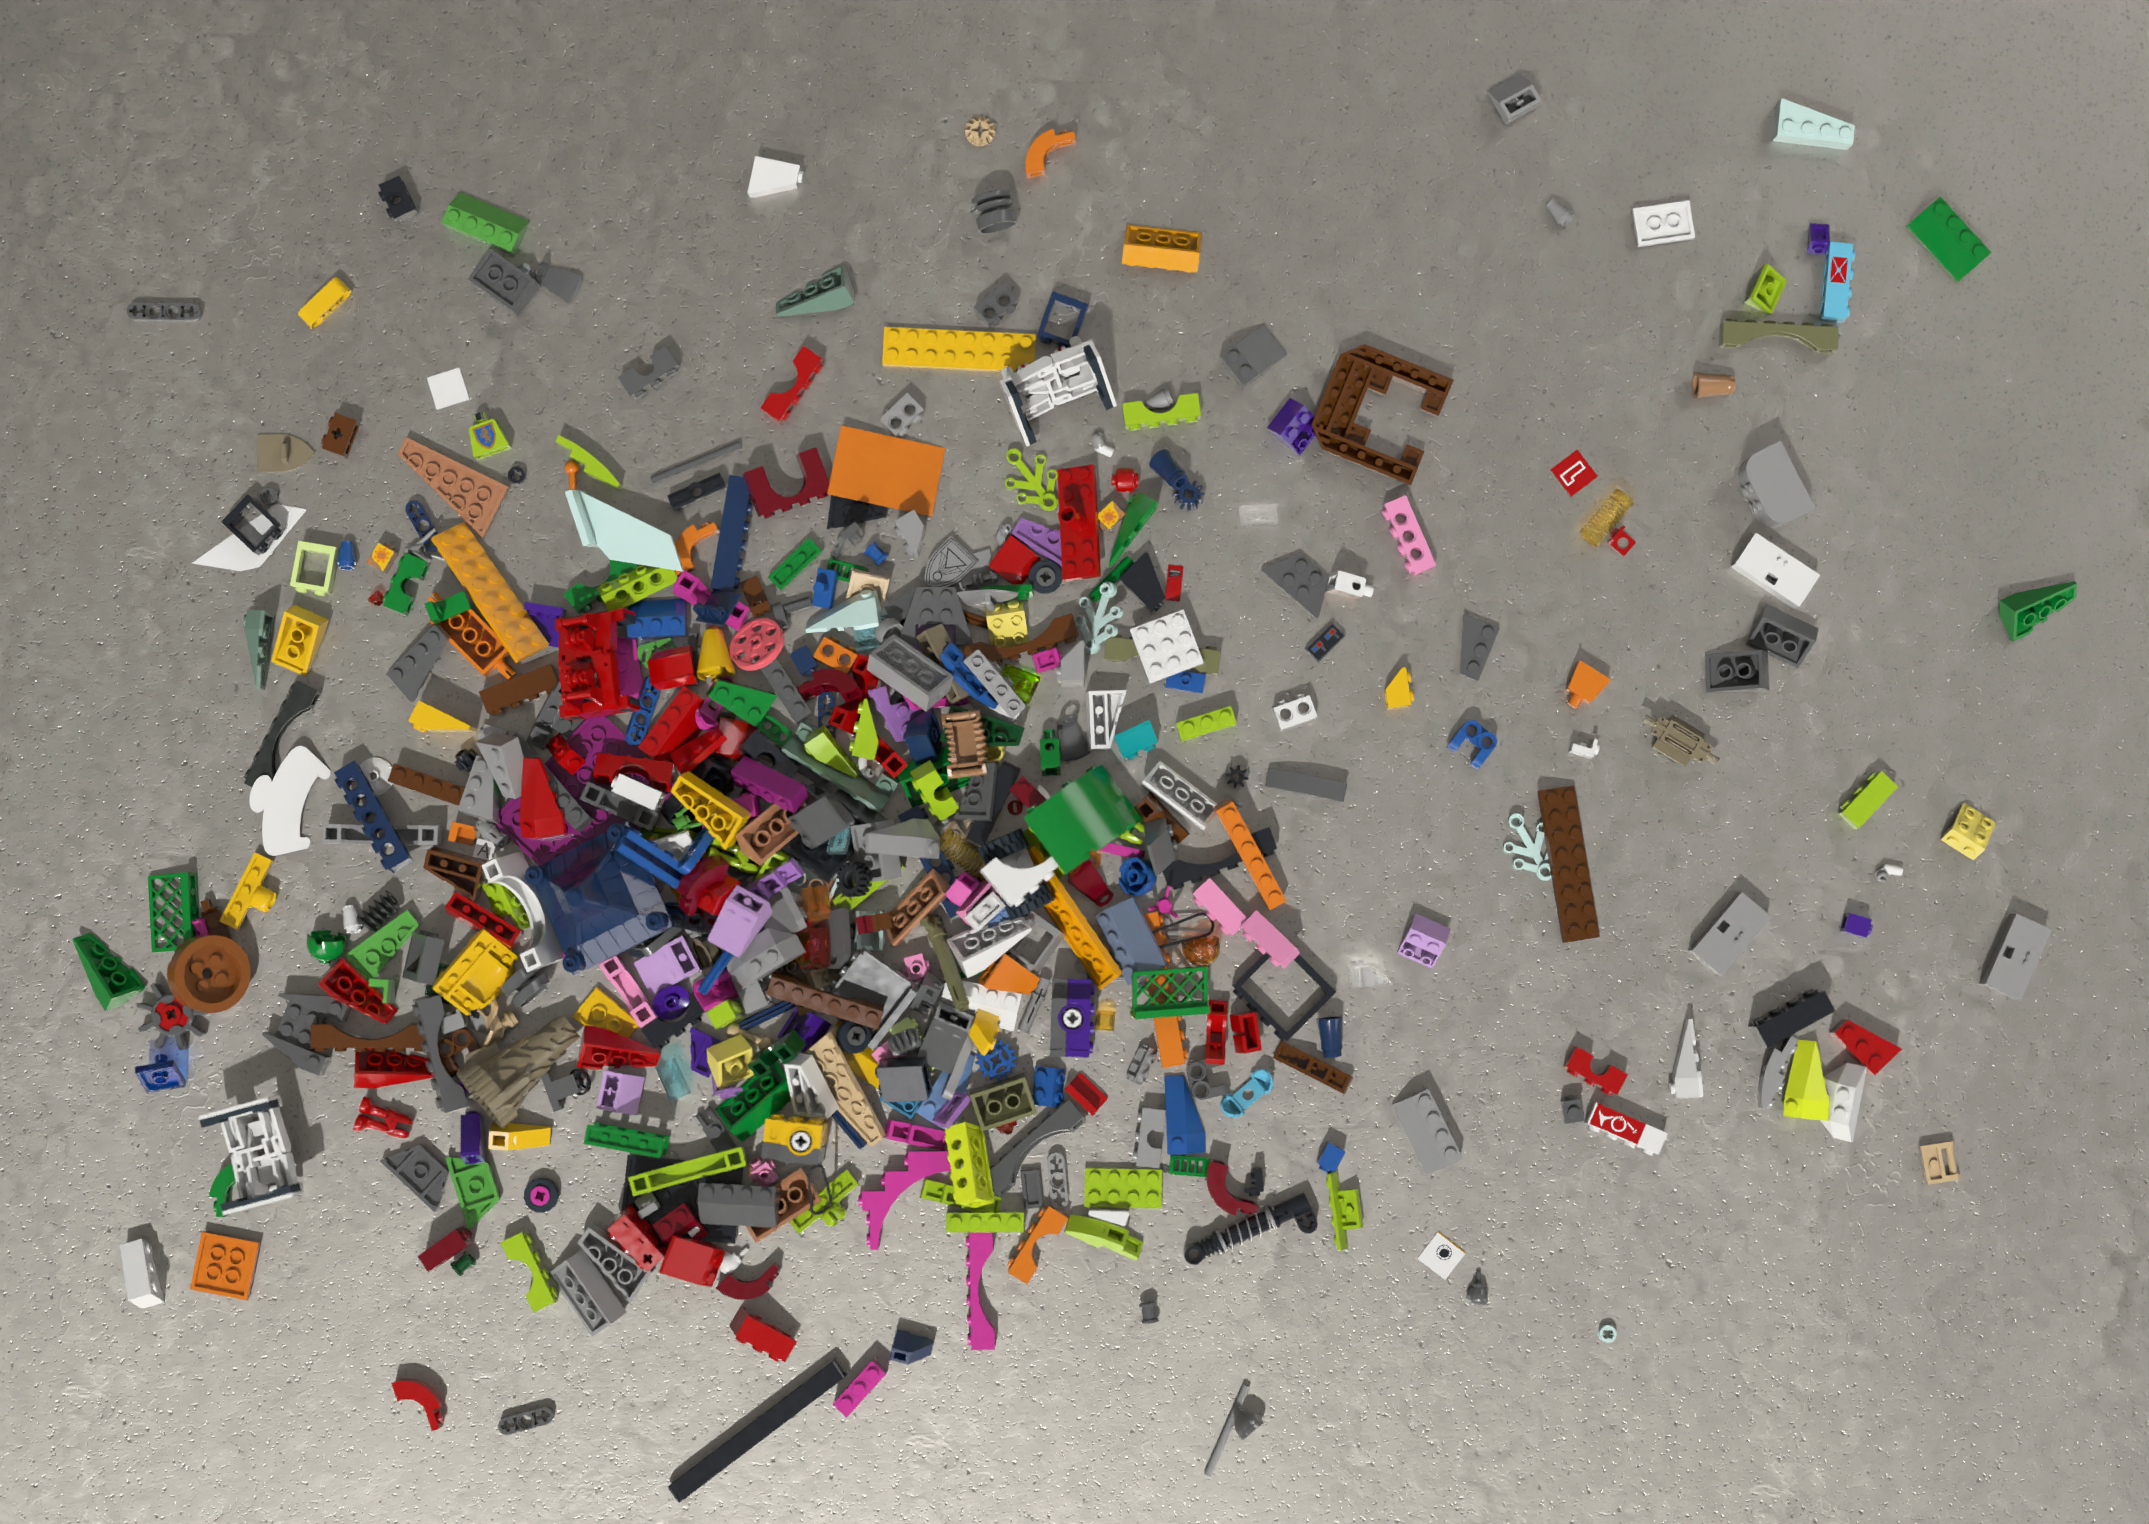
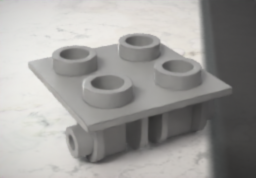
M987 549L971 554L978 561V564L959 581L961 591L979 590L982 586L999 585L996 572L988 567L992 561L990 550Z

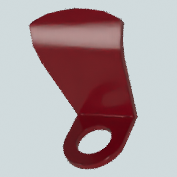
M1086 861L1079 865L1068 878L1069 884L1093 901L1098 907L1107 905L1113 898V892L1107 887L1091 861ZM1109 895L1107 900L1101 903V899L1104 896Z

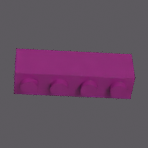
M744 756L731 770L733 783L737 787L744 788L753 795L764 798L769 803L773 802L783 810L795 813L808 798L804 784L749 757Z

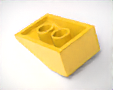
M293 605L284 611L271 662L307 676L325 636L329 619L297 605Z
M419 700L408 720L413 723V728L427 733V731H477V728Z

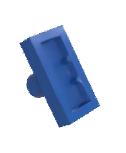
M818 568L816 583L813 586L812 606L833 608L838 571Z

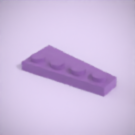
M1021 518L1011 532V536L1062 568L1060 531L1052 530L1044 525Z

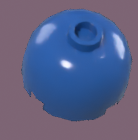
M1140 857L1128 858L1120 866L1121 878H1119V884L1126 894L1133 896L1145 895L1156 885L1157 875L1155 876L1152 863L1149 860Z

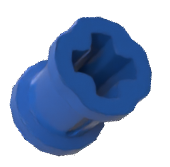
M876 541L864 552L865 555H869L876 562L877 566H880L889 556L888 552L885 553L877 546Z

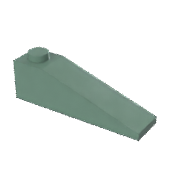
M844 264L826 271L822 274L823 278L814 284L812 281L807 283V287L801 292L795 291L777 302L776 315L781 317L833 311L847 308L854 304V290Z
M247 610V615L245 614L243 618V625L245 626L255 685L257 689L265 690L275 615L265 610Z

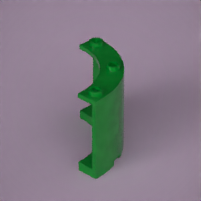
M1094 764L1086 770V774L1073 782L1071 779L1061 786L1062 790L1038 807L1035 804L1026 811L1028 814L1024 817V820L1064 874L1071 872L1090 858L1091 855L1089 853L1091 851L1101 850L1114 839L1130 831L1144 820L1103 764L1098 767Z

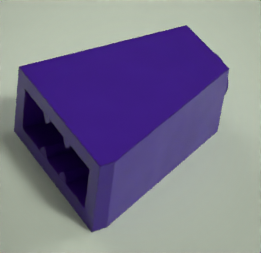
M477 1111L466 1112V1115H461L460 1156L466 1165L486 1163L483 1117Z

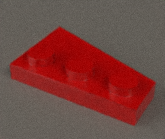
M716 726L671 752L669 755L680 774L690 772L727 740V737L723 730Z

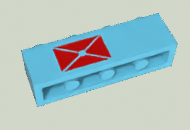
M1830 241L1825 254L1819 320L1842 323L1849 317L1850 306H1848V299L1851 298L1852 287H1849L1854 274L1851 263L1855 259V250H1853V244Z

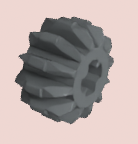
M915 1028L896 1033L887 1040L888 1047L894 1056L907 1054L922 1044L919 1033H917Z

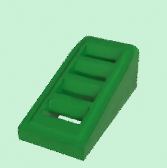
M833 558L829 559L827 569L834 570L835 565L839 564L837 580L847 583L850 582L848 577L851 568L869 571V568ZM843 566H846V567H845L844 574H843V577H842V576H841V573H842Z
M1170 1155L1168 1174L1206 1177L1209 1158ZM1176 1159L1180 1160L1179 1170H1175ZM1183 1160H1187L1186 1171H1183ZM1191 1161H1195L1194 1172H1190ZM1199 1161H1203L1202 1173L1198 1172Z

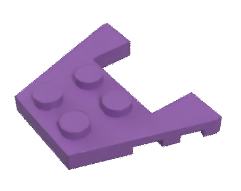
M886 686L868 690L869 696L873 697L876 702L877 710L881 711L885 718L884 722L896 742L904 741L903 734L906 732L907 724L925 710H911L906 700L890 705Z

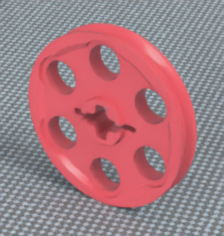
M768 618L750 621L734 635L729 648L731 659L739 668L747 671L758 670L767 666L779 655L783 648V630L775 621ZM762 626L759 631L754 632L757 627ZM772 630H776L773 635L768 636ZM746 638L745 642L739 644L741 639ZM771 645H775L771 651H767ZM742 653H745L743 658L738 659ZM759 657L757 662L752 663L754 658Z

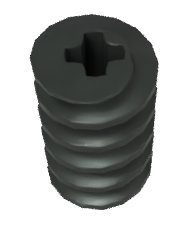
M385 890L387 897L379 895L381 902L374 900L376 907L368 905L369 913L364 910L362 911L363 918L357 915L359 921L371 931L376 932L378 930L377 926L382 927V920L387 922L389 920L388 915H395L394 910H401L398 901L388 890Z

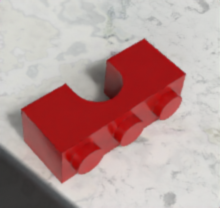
M1574 1046L1563 1066L1567 1068L1566 1072L1576 1078L1578 1075L1584 1077L1583 1082L1593 1087L1595 1084L1602 1087L1600 1091L1609 1096L1612 1093L1618 1095L1628 1074L1612 1065H1607L1603 1073L1599 1075L1594 1074L1590 1068V1063L1594 1056Z

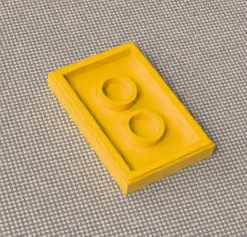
M599 987L593 990L572 1015L582 1026L605 1028L627 1038H630L639 1027L632 1015Z

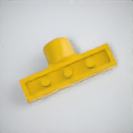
M254 852L220 922L239 930L251 907L262 912H268L272 908L276 900V893L264 887L263 881L273 860Z

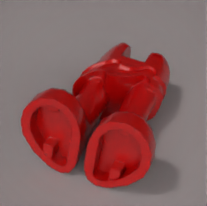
M363 1097L359 1113L384 1118L386 1123L359 1114L355 1120L353 1131L362 1132L364 1129L369 1128L385 1132L392 1137H409V1131L397 1128L396 1125L397 1121L412 1125L413 1119L410 1116L397 1112L395 1109L388 1108L386 1110L373 1104L371 1098Z

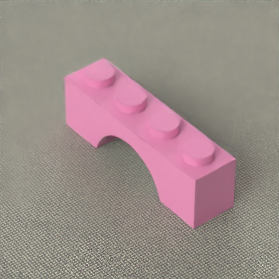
M619 955L599 964L608 980L624 999L629 1012L640 1028H644L653 1020L659 1018Z

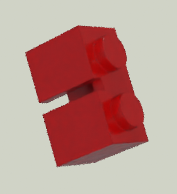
M1245 1011L1230 1014L1232 1032H1236V1035H1233L1235 1053L1246 1054L1262 1050L1256 1012Z

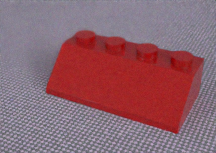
M683 686L638 748L654 760H667L674 763L669 754L697 738L703 730L698 727L695 715L696 709L701 708L704 700ZM708 704L711 710H716L714 707Z

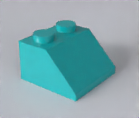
M1149 720L1114 736V741L1122 758H1127L1128 761L1138 757V752L1142 750L1149 752L1155 749V744L1158 743Z

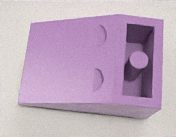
M737 885L725 901L707 940L741 958L773 913L770 903Z
M685 936L667 943L654 954L634 962L651 997L655 996L662 988L675 985L703 970Z

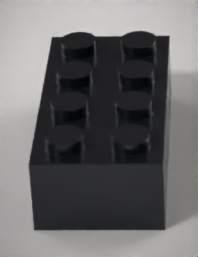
M1809 989L1802 993V998H1793L1786 1002L1787 1006L1776 1007L1769 1011L1770 1015L1760 1016L1752 1020L1753 1024L1748 1027L1759 1047L1768 1048L1835 1012L1836 1010L1825 990Z

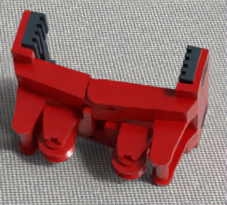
M620 608L555 619V631H559L558 667L561 671L559 676L561 700L563 702V705L559 706L561 718L576 721L640 711V699L628 695L621 696L618 661L615 652L617 651V626L636 624L635 612ZM590 659H591V663H590V662L584 663V660H590ZM595 673H597V681H598V687H597V688H596V682H595ZM588 697L593 701L584 703V698Z

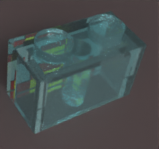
M675 1058L655 1067L670 1102L691 1094Z

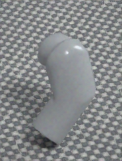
M1008 523L1002 524L999 527L995 537L1000 548L1007 541L1012 531V527Z

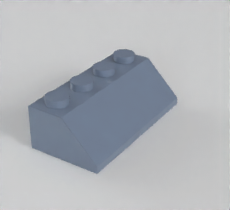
M1135 897L1109 907L1095 916L1127 985H1132V971L1163 969L1168 966ZM1145 975L1137 976V984L1142 983L1148 978Z

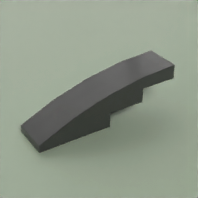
M1275 768L1268 769L1265 786L1269 788L1344 802L1347 783Z

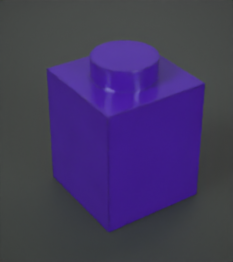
M1845 913L1840 932L1860 938H1867V935H1870L1872 932V919L1852 913Z

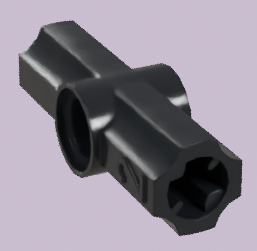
M719 472L699 482H693L688 487L667 495L673 510L676 511L694 502L702 501L706 497L727 487ZM699 487L702 489L699 496L692 495V491L695 488Z

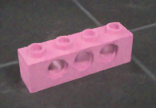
M1406 495L1384 504L1382 514L1385 520H1389L1392 526L1389 528L1391 535L1398 540L1399 545H1397L1400 555L1405 556L1407 561L1405 562V567L1408 573H1412L1415 576L1434 568L1436 563ZM1403 515L1405 523H1397L1395 516ZM1403 533H1411L1413 539L1411 541L1404 540ZM1411 550H1418L1420 558L1414 559L1410 554Z

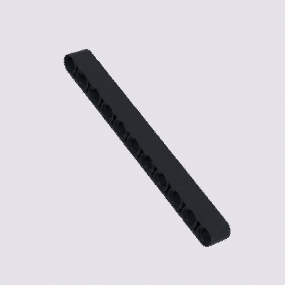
M836 1358L680 1476L667 1488L678 1503H680L845 1378L848 1372Z

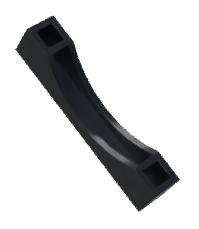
M1270 827L1251 833L1264 858L1275 854L1274 850L1278 848ZM1238 852L1222 861L1211 864H1192L1177 860L1172 862L1163 871L1167 886L1170 885L1173 887V890L1185 887L1184 883L1191 880L1193 884L1203 880L1201 876L1209 874L1212 877L1221 874L1220 870L1227 867L1228 871L1239 867L1238 863L1243 861Z

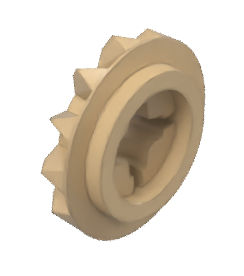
M975 117L967 123L965 135L971 144L980 147L986 146L995 137V127L989 118ZM979 124H981L983 130H986L982 132L981 138H979L978 132H975Z

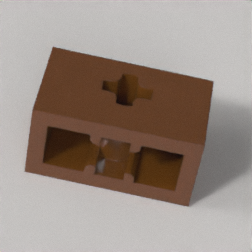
M335 413L329 419L327 435L325 434L322 438V449L347 459L361 423ZM337 433H338V434L342 433L343 436H342V437H336V434H337Z

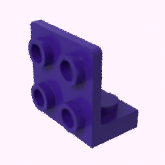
M525 602L524 610L527 611L549 643V646L559 648V631H555V619L559 617L566 618L567 610L560 607Z

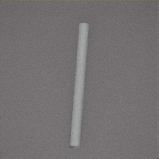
M1245 1384L1242 1385L1204 1472L1209 1477L1212 1476L1235 1423L1233 1412L1238 1408L1241 1409L1250 1389Z

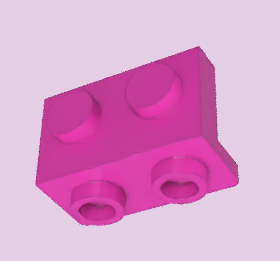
M728 969L721 973L706 995L698 991V987L704 979L694 983V996L704 1012L726 1000H733L739 997Z

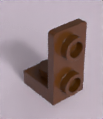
M757 576L740 582V586L750 606V611L755 618L772 611Z

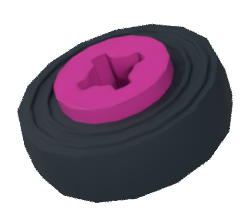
M547 1178L532 1180L524 1190L525 1204L536 1213L550 1211L556 1206L559 1199L557 1186Z

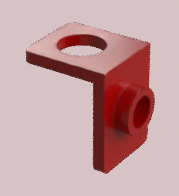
M1624 525L1619 529L1615 527L1609 534L1611 539L1607 542L1622 556H1625L1636 543L1635 540L1623 531ZM1620 538L1627 539V548H1619L1617 542Z

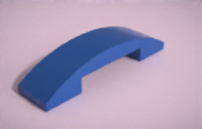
M950 642L940 654L941 660L948 672L953 675L955 681L971 696L986 706L995 709L999 703L964 663L962 658L965 655Z

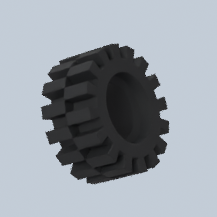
M846 862L840 866L842 869L837 871L840 875H836V879H839V882H836V884L840 885L838 890L842 891L841 894L846 895V897H861L866 895L865 892L870 891L868 887H871L872 883H869V881L873 879L869 877V874L872 873L871 870H867L869 867L865 863ZM853 873H855V875H856V884H855V886L853 885V882H852Z

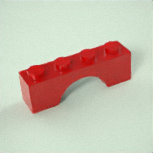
M803 346L793 360L798 373L795 385L785 393H770L760 407L761 411L780 424L783 420L787 421L792 413L790 410L793 405L797 406L802 399L801 394L804 390L810 388L814 375H818L824 367L823 359Z
M859 653L851 672L864 695L849 703L845 702L842 705L835 706L828 724L852 735L856 734V732H853L855 721L860 720L861 714L857 713L859 703L864 702V699H867L868 703L870 702L871 697L868 694V690L876 688L879 681L877 676L867 670L869 657Z
M597 753L593 776L596 783L612 784L615 776L618 777L619 774H639L649 781L651 788L671 792L675 768L674 763L667 760L657 761L649 758H633L629 755L618 756L611 753Z

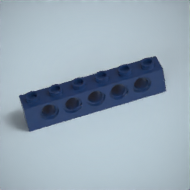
M353 761L335 771L334 773L337 778L334 780L340 789H344L346 794L343 796L349 805H353L355 818L358 821H362L364 834L367 838L371 837L373 850L376 854L380 853L383 858L380 862L384 869H389L394 873L413 862L359 764ZM357 781V787L351 790V783ZM366 797V804L359 806V801ZM371 814H376L375 820L368 822V817ZM385 830V835L382 838H378V832ZM394 846V852L388 855L386 853L387 848Z
M919 805L898 815L901 823L912 818L925 820L929 818L925 808L920 809ZM940 842L939 856L942 862L939 866L934 867L931 864V859H919L927 874L932 869H935L940 875L948 873L950 875L948 884L952 886L959 876L955 877L952 871L955 867L951 859L946 860L943 854L946 852V849L942 842ZM947 897L942 904L951 919L958 915L956 911L960 906L952 903Z

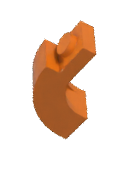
M1051 129L1034 140L1026 155L1025 169L1027 179L1045 174L1044 160L1049 152L1056 148L1076 143L1074 131L1065 130L1055 136L1054 129Z
M715 522L704 523L700 526V530H697L693 524L684 530L676 541L675 546L683 570L688 573L696 569L692 559L696 545L700 541L720 532ZM675 570V573L678 577L683 572Z

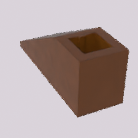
M1151 792L1135 806L1144 822L1166 817L1168 825L1171 824L1174 835L1171 836L1172 840L1176 839L1177 845L1190 834Z

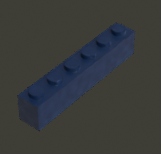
M729 475L710 587L712 590L718 589L735 593L736 589L740 587L741 578L738 577L739 570L743 569L744 563L741 555L742 551L745 552L747 540H744L745 532L748 533L750 528V522L747 521L748 514H752L753 503H751V496L745 480L740 476Z

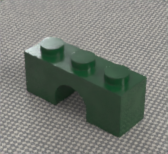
M793 1029L758 1051L747 1066L759 1079H762L770 1074L779 1063L783 1062V1064H786L797 1057L806 1045V1042Z

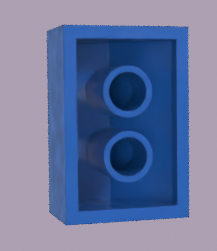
M686 600L637 601L628 606V610L635 612L636 624L627 625V636L629 639L688 637Z

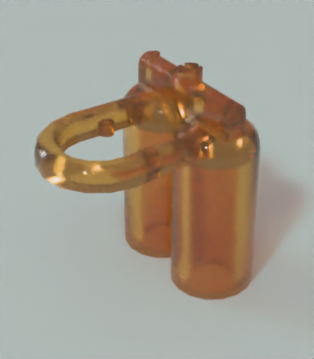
M827 885L802 888V901L804 912L807 916L805 919H808V922L816 920L820 922L823 919H829L831 906Z

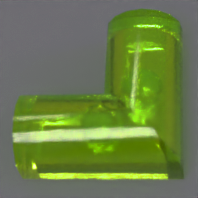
M1006 664L1002 671L1003 676L1008 675L1014 683L1013 687H1016L1014 692L1025 705L1029 704L1040 683L1041 677Z

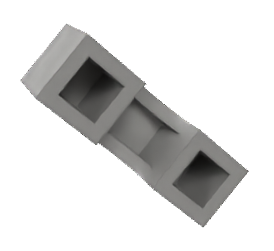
M1142 1107V1111H1138L1137 1122H1140V1130H1136L1135 1142H1138V1149H1134L1132 1160L1136 1161V1166L1159 1168L1161 1148L1151 1146L1147 1142V1136L1153 1129L1164 1130L1165 1109Z

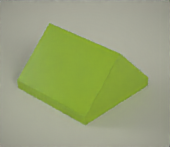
M1765 263L1755 278L1745 304L1772 315L1787 280L1769 264Z

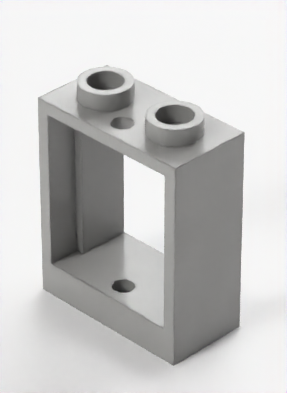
M1032 911L1025 918L1031 928L1035 923L1052 934L1054 936L1035 964L1016 951L1024 937L1008 950L1009 953L1007 955L1015 961L1019 958L1024 962L1022 966L1030 972L1034 969L1039 973L1065 937V934Z

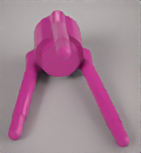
M1170 885L1166 889L1164 898L1159 899L1155 906L1149 907L1148 911L1158 910L1161 913L1168 912L1175 918L1179 917L1171 909L1172 904L1168 899L1171 890Z

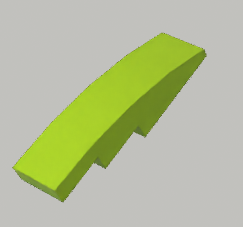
M560 435L557 436L555 442L571 450L569 457L586 465L583 471L587 475L621 490L622 485L594 456Z
M924 1178L920 1198L974 1212H999L1002 1197L994 1195L995 1203L977 1208L956 1204L953 1197V1185Z

